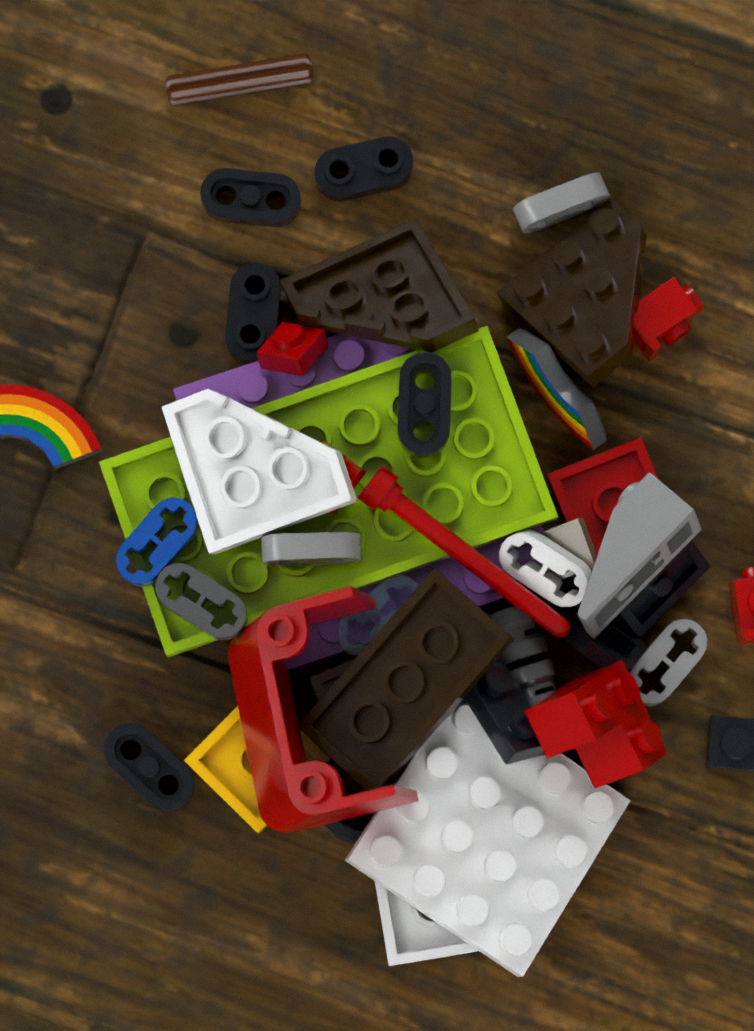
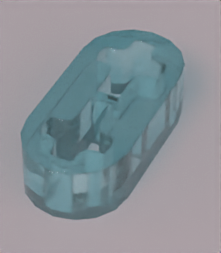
M395 575L385 579L368 594L376 599L377 608L343 617L337 629L338 643L342 650L350 656L357 657L366 646L361 642L353 646L348 643L347 639L351 635L348 625L355 621L358 625L362 626L375 616L379 623L369 633L372 640L399 609V607L395 608L386 617L380 612L390 600L387 590L394 587L395 590L400 592L407 588L413 593L418 587L414 580L403 575Z

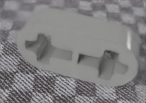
M591 173L526 198L515 205L513 211L522 232L531 233L592 210L608 201L610 195L601 174Z
M354 532L265 535L261 537L262 564L297 566L360 562L361 537L359 533Z
M688 619L673 621L662 631L630 670L629 674L635 678L640 687L642 680L637 675L641 670L646 674H650L659 663L667 668V671L658 682L663 688L660 694L652 690L645 695L640 691V697L645 706L658 705L667 699L704 655L707 649V637L705 631L698 623ZM686 631L691 632L694 636L691 645L696 650L695 653L692 655L684 651L672 662L666 657L675 645V641L670 635L673 632L678 635H683Z

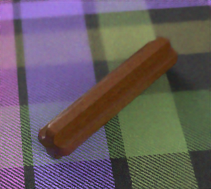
M304 53L170 75L166 78V89L170 103L177 105L310 83L313 80V70L309 55Z

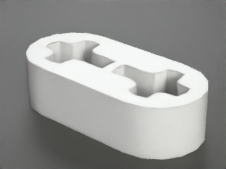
M532 529L514 533L502 543L499 551V559L503 569L510 576L551 603L560 607H572L582 601L592 573L590 567L583 560L541 533ZM526 542L533 547L530 555L542 563L543 567L534 561L520 565L517 562L519 552L514 549V546L521 547ZM550 569L562 576L568 571L574 572L577 575L574 579V584L580 589H572L567 594L563 593L560 590L562 580L549 572Z

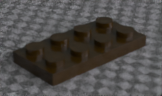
M434 568L297 727L366 791L385 787L515 638L440 571Z

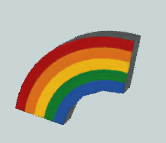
M521 328L508 335L506 339L520 367L556 417L591 449L595 450L606 442L607 434L594 401L585 395L568 377L550 345Z
M0 385V439L11 437L31 442L46 453L55 469L103 452L96 435L88 423L76 410L60 398L28 386Z

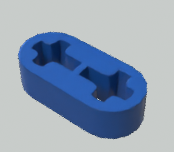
M171 497L162 500L150 511L123 542L116 554L118 572L126 582L133 586L141 587L151 585L157 580L159 573L176 560L198 531L199 522L193 507L181 498ZM181 510L185 512L186 515L183 518V522L187 527L182 534L173 530L163 541L159 540L157 537L166 527L162 516L167 511L172 515L178 514ZM154 543L157 548L148 559L153 566L151 571L146 573L139 569L134 574L128 572L132 566L128 555L132 551L142 554Z

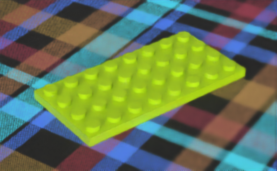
M488 326L479 328V331L439 350L430 352L442 357L451 371L449 439L444 449L435 456L428 458L412 456L403 449L398 439L400 370L409 357L427 351L416 350L252 408L318 441H326L366 471L354 489L356 498L382 465L399 477L396 482L404 488L401 493L474 549L507 538L519 531L532 529L558 519V514ZM421 374L416 378L415 383L420 389L428 390L434 386L435 380L429 374ZM426 424L418 425L413 431L415 437L421 441L429 440L434 434L432 428ZM171 437L99 462L125 539L130 536L150 511L164 499L171 497L181 498L187 501L194 509ZM357 498V502L341 507L337 514L328 512L272 534L315 532L359 533L361 537L360 562L332 565H264L261 559V538L216 555L209 554L200 525L198 524V531L195 537L172 564L184 563L236 594L243 601L246 608V626H248L275 606L349 586L360 590L451 557L389 509L386 513L378 507L373 511ZM181 510L178 514L172 515L167 511L162 516L166 527L157 538L163 541L173 530L182 534L187 528L183 522L186 513ZM154 543L142 554H138L135 551L131 552L136 571L139 569L146 573L151 571L153 566L148 559L157 548ZM184 575L179 581L173 578L167 581L166 585L172 591L169 597L170 600L176 601L181 595L194 603L197 602L200 595L193 592L188 586L189 576ZM155 582L142 587L167 658L218 640L168 610L160 602L156 594ZM209 601L205 603L203 608L209 611L215 618L214 628L220 629L223 624L233 626L237 622V619L232 614L233 604L227 603L225 607L219 608Z

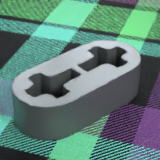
M184 563L171 564L159 573L155 582L156 594L160 602L174 614L218 640H231L237 637L247 624V611L243 601L233 592ZM184 575L189 576L188 586L193 592L200 595L199 599L194 603L187 597L180 595L176 601L170 600L169 597L172 591L166 585L167 581L170 578L179 581ZM209 601L219 608L225 607L227 603L233 604L232 614L237 619V622L233 626L223 624L220 629L214 628L215 618L209 611L203 608L205 603Z

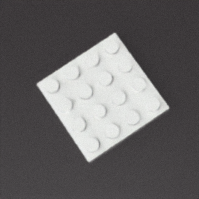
M463 698L407 762L394 782V785L417 791L419 801L375 812L345 861L515 976L523 977L631 800L607 784L594 789L586 770L563 754H558L548 759L545 755L506 765L468 703Z

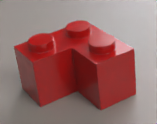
M623 659L573 679L524 711L546 758L548 759L575 748L594 789L644 771L667 754L662 743L660 729L651 720L640 697L638 683L629 674Z

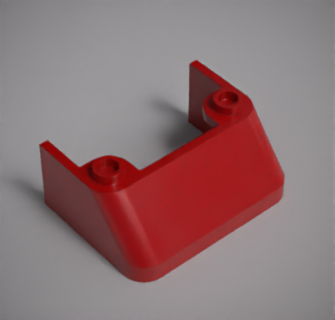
M352 586L275 606L246 626L237 637L232 639L229 645L228 659L259 813L264 823L276 831L285 833L298 832L419 801L417 791L394 784L345 796L342 779L334 767L321 761L306 762L301 732L297 727L299 723L286 660L298 656L306 648L310 639V626L377 608L374 597Z

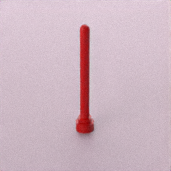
M382 465L357 497L373 511L376 507L384 513L389 509L553 636L563 638L568 635L570 623L567 619L401 493L404 488L396 482L399 477Z

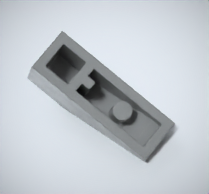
M650 472L639 483L634 482L621 493L617 505L613 508L577 615L586 632L593 639L702 530L695 510Z

